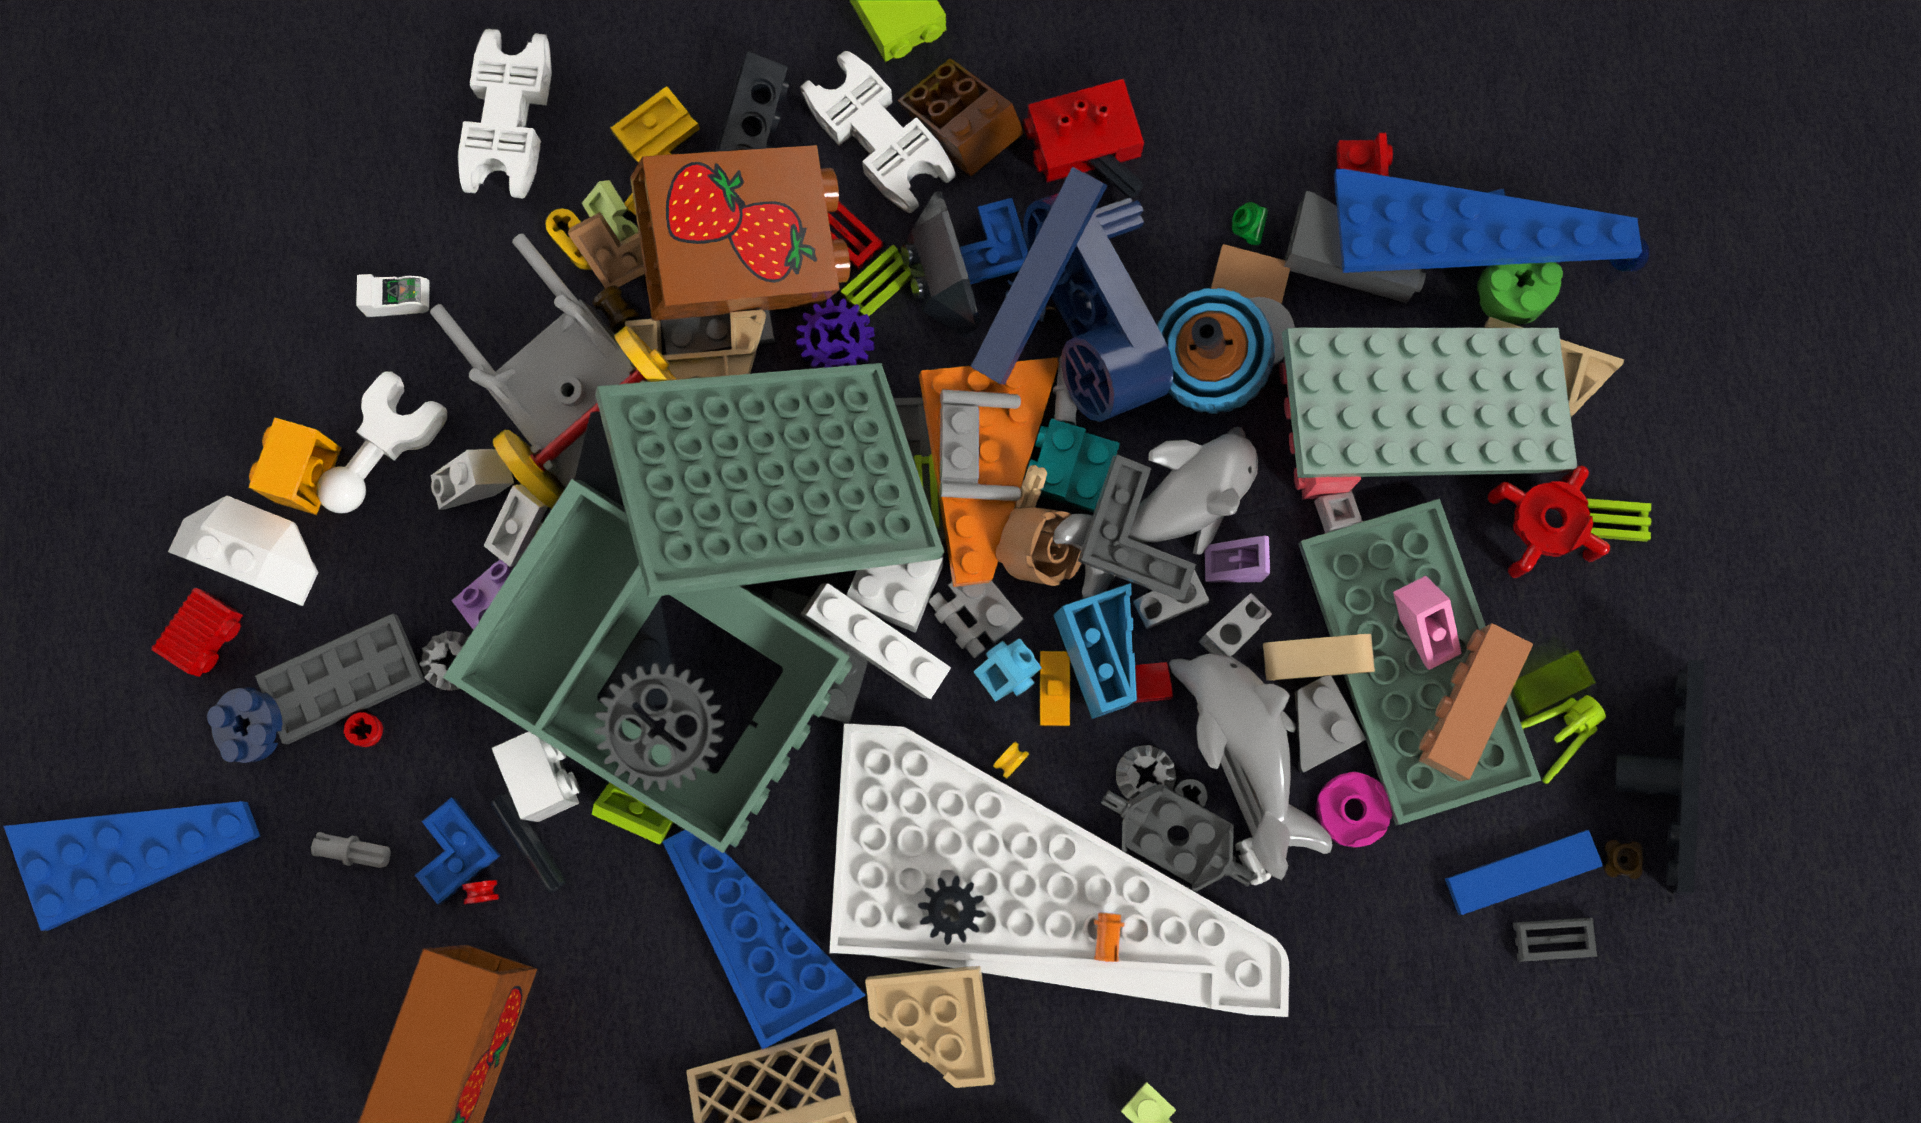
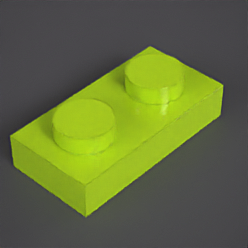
M610 782L594 803L592 815L659 845L674 824L668 818Z

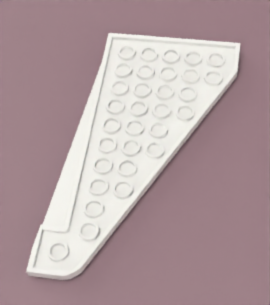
M844 724L830 953L874 955L950 968L981 965L982 973L1241 1014L1288 1017L1289 960L1282 945L1271 935L905 727ZM956 875L960 880V888L964 889L968 883L973 882L974 887L970 895L972 897L977 895L984 896L983 901L976 904L975 907L976 910L984 911L986 916L974 918L973 922L977 924L980 931L977 933L967 928L964 931L967 938L965 943L959 939L958 934H953L950 944L946 945L944 941L945 933L939 932L936 937L931 938L930 933L934 925L932 923L927 925L920 924L921 919L929 914L928 910L920 909L918 904L930 902L931 897L927 896L924 889L931 888L937 892L940 889L937 882L938 878L941 877L945 881L946 886H952V880ZM953 898L947 899L945 901L946 908L941 910V914L944 918L950 916L951 921H957L959 919L958 912L963 910V905L960 901L954 903ZM1099 912L1121 914V922L1125 923L1124 927H1120L1119 962L1094 960L1097 939V925L1094 924V920H1098Z

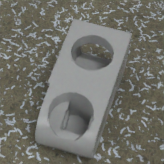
M1194 570L1184 600H1177L1152 591L1139 597L1133 603L1147 629L1193 609L1208 604L1209 599Z
M1250 593L1208 631L1199 642L1210 653L1232 656L1260 629L1259 627L1272 613Z

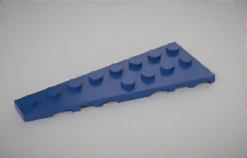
M1347 169L1335 170L1334 182L1343 273L1638 258L1642 253L1638 218Z

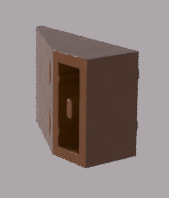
M951 58L898 100L899 105L913 120L917 117L939 141L950 161L969 176L975 174L1024 133L1013 104Z

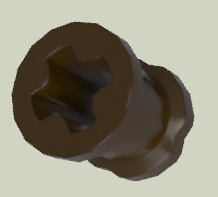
M617 285L605 288L592 301L594 308L601 310L610 322L609 328L615 334L625 327V321L637 320L639 318L637 311L630 309L621 297L622 291Z

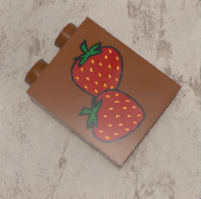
M817 145L642 156L630 177L652 321L722 315L738 311H765L813 306L815 303L821 305L840 290L839 283L848 281L850 274L848 248L843 239L831 238L827 213L837 210L839 202L838 181L832 168H820Z
M469 945L423 949L359 1123H482L537 968Z

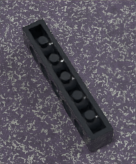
M750 52L746 53L739 66L715 152L771 148V145L767 144L769 132L774 133L779 123L781 113L776 112L778 100H784L790 81L785 79L787 66ZM751 93L760 94L764 98L765 104L756 103L752 99ZM742 125L751 126L755 130L756 136L746 135L742 130Z

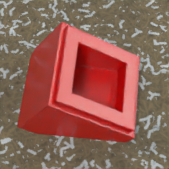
M1167 662L1135 665L1137 701L1134 703L1170 700L1173 698Z

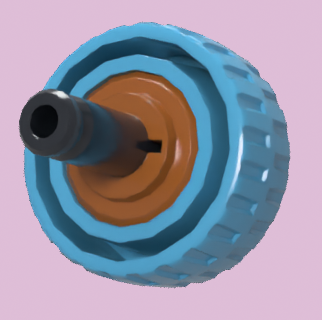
M1204 288L1200 291H1192L1183 298L1173 302V305L1163 313L1162 319L1158 321L1157 326L1170 351L1173 365L1172 386L1168 393L1183 406L1190 407L1198 412L1205 411L1209 414H1217L1223 411L1229 412L1234 408L1246 405L1250 399H1254L1259 394L1260 389L1265 387L1268 382L1275 359L1274 337L1264 313L1248 297L1245 298L1240 293L1228 291L1225 288Z

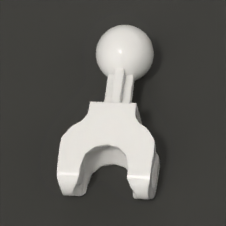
M382 373L362 396L361 409L364 419L356 432L365 442L345 467L331 468L319 478L317 496L321 504L326 509L335 513H348L358 508L366 495L364 479L380 458L385 454L395 461L404 451L417 450L428 446L447 420L446 408L437 402L429 401L425 402L413 414L404 416L397 414L396 406L404 392V384L395 373Z

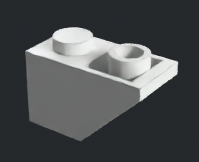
M496 449L466 450L431 475V488L439 509H448L492 497L514 484L511 471L498 455Z

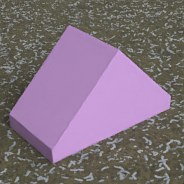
M1269 536L1210 544L1205 549L1206 582H1262L1270 574Z

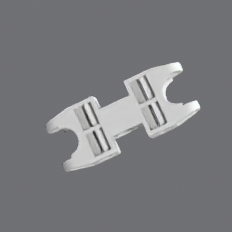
M486 29L481 36L474 55L470 86L477 98L485 99L481 123L463 121L458 151L460 183L465 193H476L479 183L483 184L488 174L494 171H504L506 175L510 176L509 188L511 196L513 198H524L529 192L536 173L541 143L534 128L525 127L529 104L547 105L551 80L549 42L545 34H534L532 42H528L526 48L521 53L507 55L501 52L502 40L500 31Z
M844 51L837 57L841 69L847 75L843 85L837 89L829 90L820 85L816 87L812 82L806 81L800 86L802 95L817 122L839 146L852 135L870 154L862 161L864 174L887 199L902 210L912 213L919 207V204L909 190L911 187L909 184L910 180L918 174L926 173L935 178L939 176L944 182L948 183L956 176L954 168L939 141L917 117L904 128L901 127L885 109L892 104L891 89L868 64L851 52Z

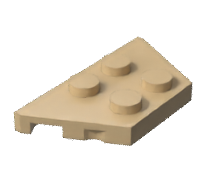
M1492 317L1486 320L1484 326L1485 328H1523ZM1560 339L1570 416L1572 417L1603 383L1623 365L1624 359Z

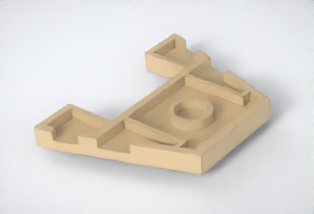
M763 310L730 312L731 350L663 355L670 364L667 368L677 380L750 374L766 319V313ZM652 319L625 321V326L632 329L652 350L656 348L662 354L660 321H652Z

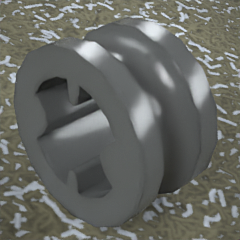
M1186 779L1174 787L1173 791L1184 796L1182 791L1184 786H1189V790L1195 787L1199 792L1195 797L1196 802L1201 807L1205 806L1208 799L1207 791L1200 781Z

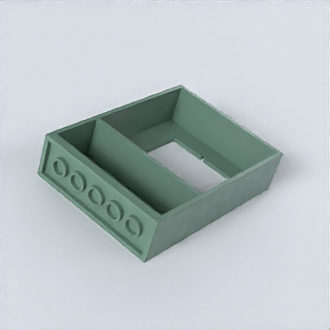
M571 479L443 678L724 853L729 844L736 847L748 829L749 821L746 820L748 814L752 812L757 815L769 796L770 789L766 788L770 780L778 782L791 759L787 756L791 747L799 750L807 738L811 728L807 723L811 716L814 714L820 717L831 700V694L828 693V690L833 682L841 685L852 667V663L848 661L850 651L747 585L670 594V596L782 666L783 673L752 719L758 723L757 727L748 725L717 773H712L709 770L704 771L695 766L696 780L692 782L685 775H682V786L677 789L670 779L665 791H660L657 781H653L651 787L648 790H644L642 778L629 785L630 773L626 770L621 775L616 776L615 772L620 764L617 761L605 764L604 761L611 752L609 749L600 750L597 748L600 743L606 741V736L594 733L595 729L605 726V721L595 717V714L601 711H608V707L601 703L597 696L661 596H647L625 507L586 482ZM627 718L624 720L622 725L623 733L632 739L639 738L641 727ZM657 744L652 749V758L658 764L665 765L671 760V752L665 745Z

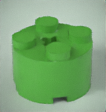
M1556 262L1487 266L1477 283V291L1479 290L1481 300L1479 303L1482 310L1488 317L1511 324H1527L1534 321L1556 299L1561 287L1562 268Z

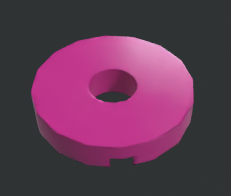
M1358 772L1339 774L1325 783L1317 796L1315 811L1318 823L1326 829L1331 839L1339 845L1353 848L1371 845L1380 839L1388 829L1387 827L1392 818L1391 806L1383 785L1373 777ZM1349 799H1356L1363 805V815L1356 821L1349 819L1344 811L1345 804Z

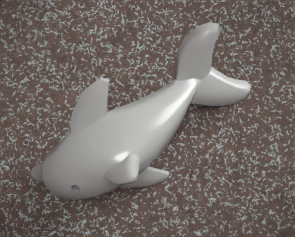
M1234 427L1226 434L1202 446L1188 440L1165 441L1149 451L1148 460L1172 469V471L1147 498L1139 503L1128 538L1145 544L1175 539L1197 531L1193 553L1201 555L1213 541L1224 516L1236 513L1240 499L1249 490L1258 474L1256 450L1250 440L1246 438L1242 427ZM1072 514L1061 521L1055 529L1053 541L1056 544H1069L1081 550L1093 516ZM1085 565L1083 598L1106 592L1115 576Z
M1211 653L1197 656L1192 660H1171L1169 666L1172 674L1195 696L1201 712L1196 726L1198 746L1209 767L1218 769L1226 746L1236 757L1256 793L1263 816L1255 831L1252 844L1254 854L1263 868L1273 877L1282 880L1287 871L1286 856L1288 846L1307 847L1323 854L1330 853L1332 839L1326 829L1303 811L1288 804L1291 774L1286 730L1293 733L1296 730V724L1283 711L1290 697L1289 693L1277 685L1264 684L1247 666L1231 656Z

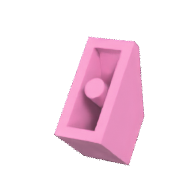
M1427 576L1393 592L1400 621L1428 670L1462 654L1450 598Z

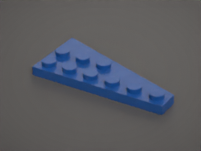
M243 801L4 826L41 931H49L260 837L248 802Z
M687 830L662 841L762 1050L867 995L725 851L724 853L720 852Z

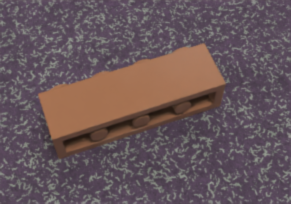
M1493 623L1483 627L1481 630L1476 629L1467 644V649L1471 652L1466 662H1460L1452 675L1451 682L1455 684L1449 697L1445 695L1436 709L1435 716L1439 717L1435 728L1434 730L1428 729L1421 740L1419 749L1423 753L1419 759L1420 762L1458 781H1465L1471 778L1533 643Z

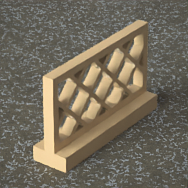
M835 1029L686 1070L694 1123H704L713 1108L728 1116L725 1123H735V1121L738 1123H857L850 1098L838 1035ZM830 1043L832 1054L824 1066L808 1058L816 1046ZM788 1054L797 1059L787 1076L784 1077L772 1070L771 1067L778 1057ZM804 1064L819 1072L808 1090L793 1082ZM834 1064H835L836 1074L833 1073L832 1071H830ZM752 1065L759 1069V1072L749 1087L734 1080L741 1067ZM714 1075L721 1079L722 1082L711 1098L699 1092L698 1079ZM766 1075L781 1082L771 1100L755 1092ZM828 1077L839 1084L841 1095L824 1100L815 1093L824 1079ZM729 1085L744 1093L733 1111L717 1103ZM788 1087L804 1095L798 1106L794 1109L785 1110L777 1105ZM753 1098L766 1107L758 1119L748 1121L739 1115L749 1100ZM701 1101H703V1102L706 1103V1105H705V1107L703 1108V1110H702Z

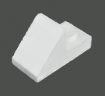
M522 484L512 486L484 546L509 567L515 566L540 529L542 517L548 506L537 499Z

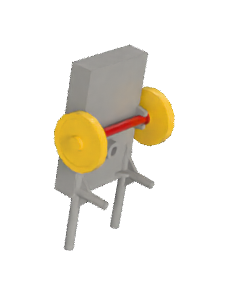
M522 233L517 235L512 243L556 296L554 304L564 314L496 372L442 304L433 307L430 314L473 366V369L469 372V378L491 393L532 445L530 447L510 430H503L493 439V445L498 455L515 478L537 499L552 509L565 490L562 484L566 488L571 479L575 478L590 413L599 411L595 395L597 387L677 379L667 368L670 364L656 348L652 350L632 329L625 326L614 335L591 306L581 299L578 301L537 249ZM574 387V393L568 397L569 389Z

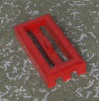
M838 202L835 212L870 243L865 247L827 212L829 225L860 253L857 256L848 248L850 263L859 271L863 267V263L866 260L869 261L873 257V253L883 247V242ZM831 232V238H832V239H838V238Z

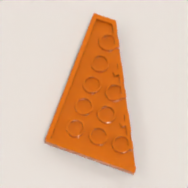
M1058 358L1017 361L1005 385L997 383L971 366L922 370L919 374L953 587L983 584L992 581L998 563L996 548L1000 543L1001 535L1005 524L1009 520L1010 513L1015 508L1016 501L940 497L941 390L1006 393L1020 396L1021 405L1017 409L978 406V484L1017 486L1021 488L1059 366Z

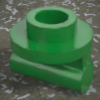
M1248 202L1239 207L1232 218L1233 232L1246 239L1249 244L1260 245L1268 209L1260 207L1253 202Z

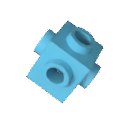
M1018 639L1008 646L1002 641L986 653L989 659L980 665L974 673L996 702L1012 691L1018 696L1034 684L1031 677L1040 671L1042 667L1034 658L1031 650L1026 647L1021 639Z

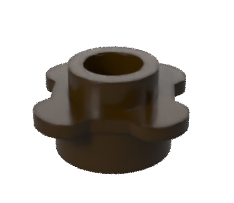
M1610 840L1605 844L1604 850L1607 853V864L1604 866V871L1609 877L1615 878L1618 875H1627L1630 879H1638L1642 875L1643 848L1638 842L1620 844L1616 840ZM1622 856H1625L1627 859L1625 863H1622L1620 860Z

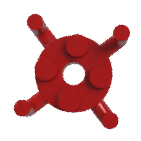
M1577 466L1573 471L1564 475L1562 482L1552 481L1539 484L1526 493L1509 482H1502L1489 492L1488 500L1493 504H1498L1506 498L1517 505L1513 524L1514 531L1528 546L1521 559L1509 566L1508 573L1511 577L1519 578L1531 571L1541 554L1560 557L1584 545L1587 548L1583 551V558L1588 562H1593L1609 553V543L1591 533L1593 516L1590 515L1589 502L1586 496L1580 491L1589 475V471L1585 466ZM1548 509H1554L1561 514L1563 521L1560 528H1553L1547 524L1545 513Z

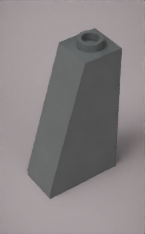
M1306 191L1297 209L1284 267L1290 268L1292 272L1404 303L1409 301L1414 292L1421 291L1426 277V272L1421 269L1343 273L1337 206L1313 192Z

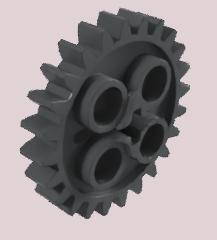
M654 663L651 674L648 675L646 669L643 666H639L636 672L637 679H634L627 672L622 675L624 687L616 683L609 686L615 697L604 696L601 698L600 701L608 707V711H601L595 714V717L605 721V726L595 729L594 733L605 735L606 741L600 743L597 748L600 750H610L611 754L605 759V764L614 761L620 764L616 769V776L621 775L626 770L630 773L629 785L642 778L644 790H648L653 781H657L660 791H665L668 780L671 779L678 789L683 783L682 775H685L692 782L697 779L695 766L704 771L709 768L707 761L703 758L705 755L709 757L717 756L718 752L710 744L711 742L716 743L723 740V736L715 733L714 728L722 726L724 720L713 718V713L721 708V704L709 705L707 700L715 693L714 690L702 693L699 689L704 679L700 678L691 683L689 681L690 669H686L680 676H677L675 664H670L666 673H662L660 664ZM658 688L667 694L668 703L664 709H655L650 705L648 697L652 689ZM633 703H639L644 711L655 721L664 718L668 722L664 727L665 730L679 741H682L687 746L686 751L680 750L666 733L662 732L655 735L652 732L655 727L654 723L643 714L637 712L633 708ZM681 715H691L695 718L698 725L695 734L685 735L681 733L678 728V719ZM626 718H634L640 723L641 734L639 738L632 739L623 733L622 725ZM662 744L668 747L671 752V760L668 764H658L652 758L654 745Z

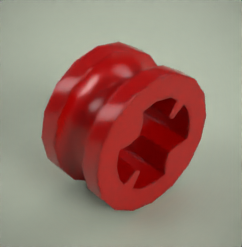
M359 712L353 714L348 718L344 726L346 739L360 747L375 745L383 733L381 721L368 713ZM363 720L365 724L372 727L370 734L365 733L366 739H363L361 735L355 732L357 726L362 727L360 722Z
M497 880L462 885V890L467 892L466 899H463L464 904L498 900L499 894L494 892Z

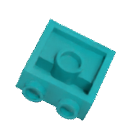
M1051 418L1049 427L1041 425L1035 446L1042 448L1038 461L1031 459L1028 466L1044 467L1047 471L1046 481L1041 489L1040 496L1094 512L1112 458L1117 454L1120 443L1085 433V428Z

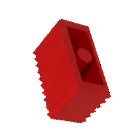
M194 588L187 597V600L183 602V606L179 608L178 613L174 615V619L165 627V631L161 633L160 638L156 640V644L152 646L151 650L184 672L200 677L202 673L209 672L215 666L219 655L216 653L223 643L231 641L240 630V623L238 622L243 615L212 594L199 588Z

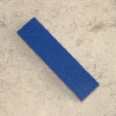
M1584 830L1445 878L1458 915H1463L1602 867L1603 864L1590 831Z

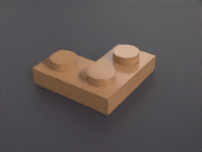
M601 212L569 229L568 235L604 288L613 285L620 287L645 274L639 232L620 242Z

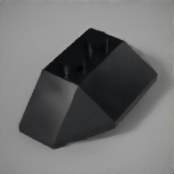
M935 192L903 243L901 256L904 265L910 268L912 276L911 290L914 298L919 299L922 311L964 338L971 337L982 322L975 305L974 294L942 192Z

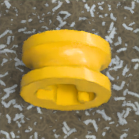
M1016 741L993 765L996 769H1003V776L1006 779L1029 755L1026 751H1019V744Z

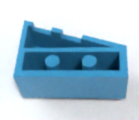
M1131 583L1064 605L1054 614L1092 719L1125 708L1137 701L1135 653L1132 652Z

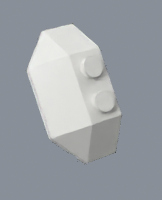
M225 496L184 518L168 551L303 606L318 574L296 523L229 496Z

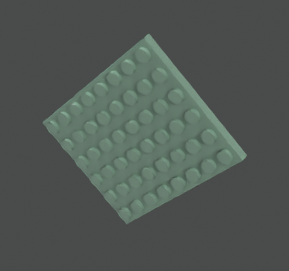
M882 363L597 387L595 395L648 597L937 560L944 553Z

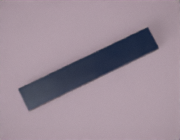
M1074 167L1071 168L971 365L973 369L997 383L1005 385L1094 213L1107 184Z

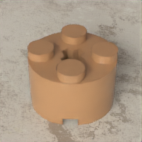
M1036 507L1015 508L1010 513L1009 520L1003 529L1000 543L996 548L997 560L1003 563L1010 575L1020 580L1051 586L1060 585L1059 582L1064 579L1069 580L1076 574L1081 565L1078 562L1081 550L1069 544H1056L1053 541V535L1061 521L1071 516V514L1064 511Z

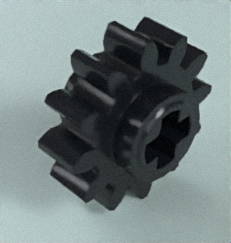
M955 875L953 878L952 886H946L945 881L940 877L937 881L940 889L937 892L931 888L924 889L927 896L931 897L929 903L922 902L918 904L920 909L928 910L929 914L921 919L920 924L927 925L932 923L934 925L930 933L931 938L936 937L939 932L945 933L944 941L946 945L950 944L953 934H958L959 939L965 943L967 938L964 931L967 928L977 933L980 931L973 920L975 917L983 918L986 916L984 911L976 910L975 907L976 904L983 901L984 896L977 895L972 897L970 895L974 887L973 882L968 883L963 889L959 887L960 880L958 876ZM953 898L954 903L960 901L963 905V910L958 912L959 919L957 921H951L950 916L944 918L941 914V910L946 908L945 901L947 899Z

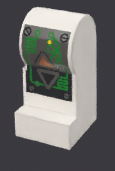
M372 274L357 275L356 306L367 317L427 312L429 310V280L419 276L397 278L374 277Z

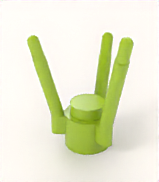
M1586 695L1579 701L1571 697L1557 707L1520 722L1524 729L1567 712L1564 720L1568 726L1558 733L1554 740L1559 743L1573 732L1579 734L1543 777V783L1547 784L1553 779L1587 738L1598 731L1596 725L1606 718L1602 706L1591 696Z

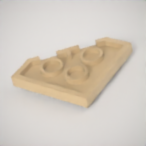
M981 965L868 976L866 978L870 1018L875 1023L892 1032L901 1040L902 1045L924 1063L927 1061L944 1075L943 1078L955 1088L994 1084L995 1074Z

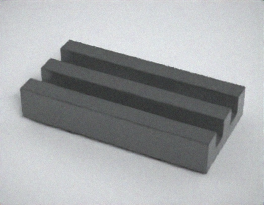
M1592 918L1513 923L1517 934L1515 945L1518 946L1519 952L1517 953V961L1597 957ZM1584 926L1585 931L1583 934L1526 936V930ZM1586 941L1587 949L1528 953V945Z

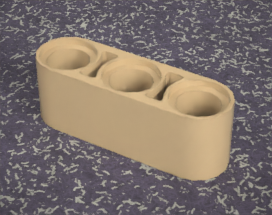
M1371 634L1263 643L1266 680L1375 672Z

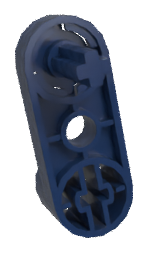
M1059 193L1037 200L1028 206L1024 216L1023 227L1028 252ZM1130 197L1095 209L1051 294L1056 307L1073 336L1072 339L1066 342L1062 350L1061 368L1064 383L1078 409L1090 420L1098 422L1166 395L1172 386L1173 380L1172 359L1165 339L1109 240L1110 238L1136 230L1144 224L1140 216L1143 212L1141 204L1138 200L1133 202Z

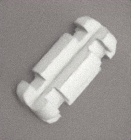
M1247 838L1238 842L1235 848L1241 852L1239 857L1243 866L1255 872L1253 880L1250 881L1251 884L1258 885L1269 880L1271 874L1266 873L1254 854L1253 838Z

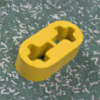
M568 209L554 210L546 220V229L551 238L577 267L583 270H591L592 268L583 255L581 256V252L573 240L563 230H559L557 226L558 222L563 221L565 224L568 223L569 228L581 221Z

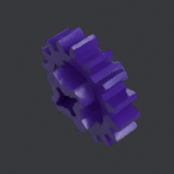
M829 298L826 302V308L822 309L815 303L813 305L815 311L813 316L808 313L802 315L807 325L797 326V332L803 338L796 340L798 349H806L801 354L803 361L807 362L813 359L811 363L812 369L857 365V361L868 363L869 358L864 351L874 350V342L868 338H872L875 334L873 327H866L870 323L868 314L859 317V305L855 304L851 309H848L846 299H842L839 306H834L831 298ZM854 326L857 327L860 333L859 343H856L855 339L850 336L854 331ZM813 333H815L817 337L821 339L820 343L817 345V350H815L812 345ZM839 334L842 335V341L835 339L832 343L830 342V335L833 337H837ZM845 356L844 358H841V359H833V358H835V357Z

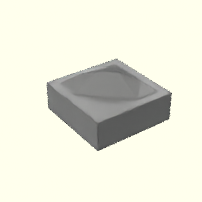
M1352 491L1319 496L1314 501L1325 533L1363 522Z

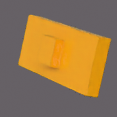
M1040 651V666L1042 667L1040 670V726H1070V658L1066 651Z

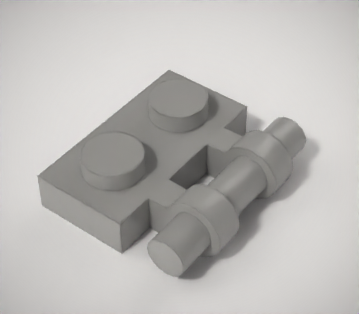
M992 581L953 587V582H951L948 588L956 598L948 603L939 592L928 601L936 611L935 617L939 622L947 624L956 635L957 639L955 641L961 649L966 648L974 658L986 650L977 639L982 634L986 633L992 642L996 643L1023 621L1020 614ZM964 607L977 622L970 628L957 615V612Z

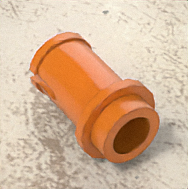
M1099 912L1098 920H1094V924L1097 925L1094 960L1119 962L1120 927H1124L1125 923L1121 922V914Z

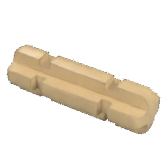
M1036 465L1028 467L1026 477L1020 488L1021 497L1016 501L1015 508L1036 507L1041 489L1046 481L1047 471L1044 467L1039 468Z

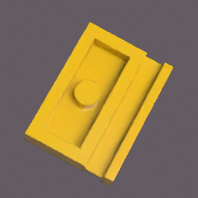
M666 86L613 125L611 130L630 155L639 163L642 156L663 155L666 151L670 152L697 132L699 126Z

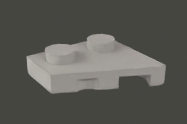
M1324 676L1295 691V708L1298 715L1296 730L1297 739H1299L1300 760L1298 761V769L1300 773H1304L1366 740L1332 676Z

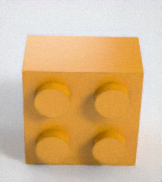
M274 418L272 426L268 427L263 435V449L259 460L251 467L249 488L275 503L317 515L321 505L317 496V483L324 472L335 467L341 447L316 429Z

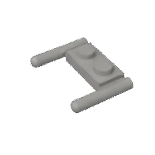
M942 389L940 395V497L1018 501L1021 497V490L1017 486L978 484V406L1017 409L1021 405L1020 396L1006 393Z

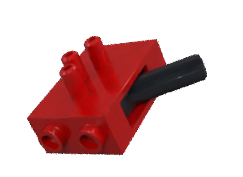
M1124 79L1028 104L1027 118L1023 119V126L1027 139H1033L1037 149L1033 151L1036 169L1038 172H1044L1047 182L1067 177L1072 167L1082 172L1096 169L1127 198L1130 197L1132 199L1141 191L1143 187L1142 181L1120 163L1141 157L1144 146Z

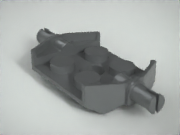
M1162 784L1149 787L1134 799L1130 797L1128 801L1112 793L1110 790L1104 795L1101 805H1105L1119 813L1120 817L1123 818L1122 852L1126 853L1127 848L1140 854L1191 883L1193 892H1197L1223 878L1224 875L1236 879L1247 887L1250 881L1253 880L1255 872L1236 863V857L1233 855L1234 825ZM1180 825L1188 830L1189 836L1184 840H1175L1170 837L1168 830L1172 826Z

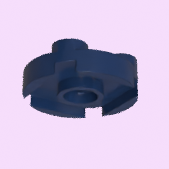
M252 687L236 688L225 693L219 699L217 705L209 709L207 720L212 729L214 742L225 761L241 763L260 761L267 758L275 750L278 744L274 743L276 732L282 731V716L278 704L268 693H261L256 690L257 688ZM244 719L250 720V725L247 727L248 734L243 728Z

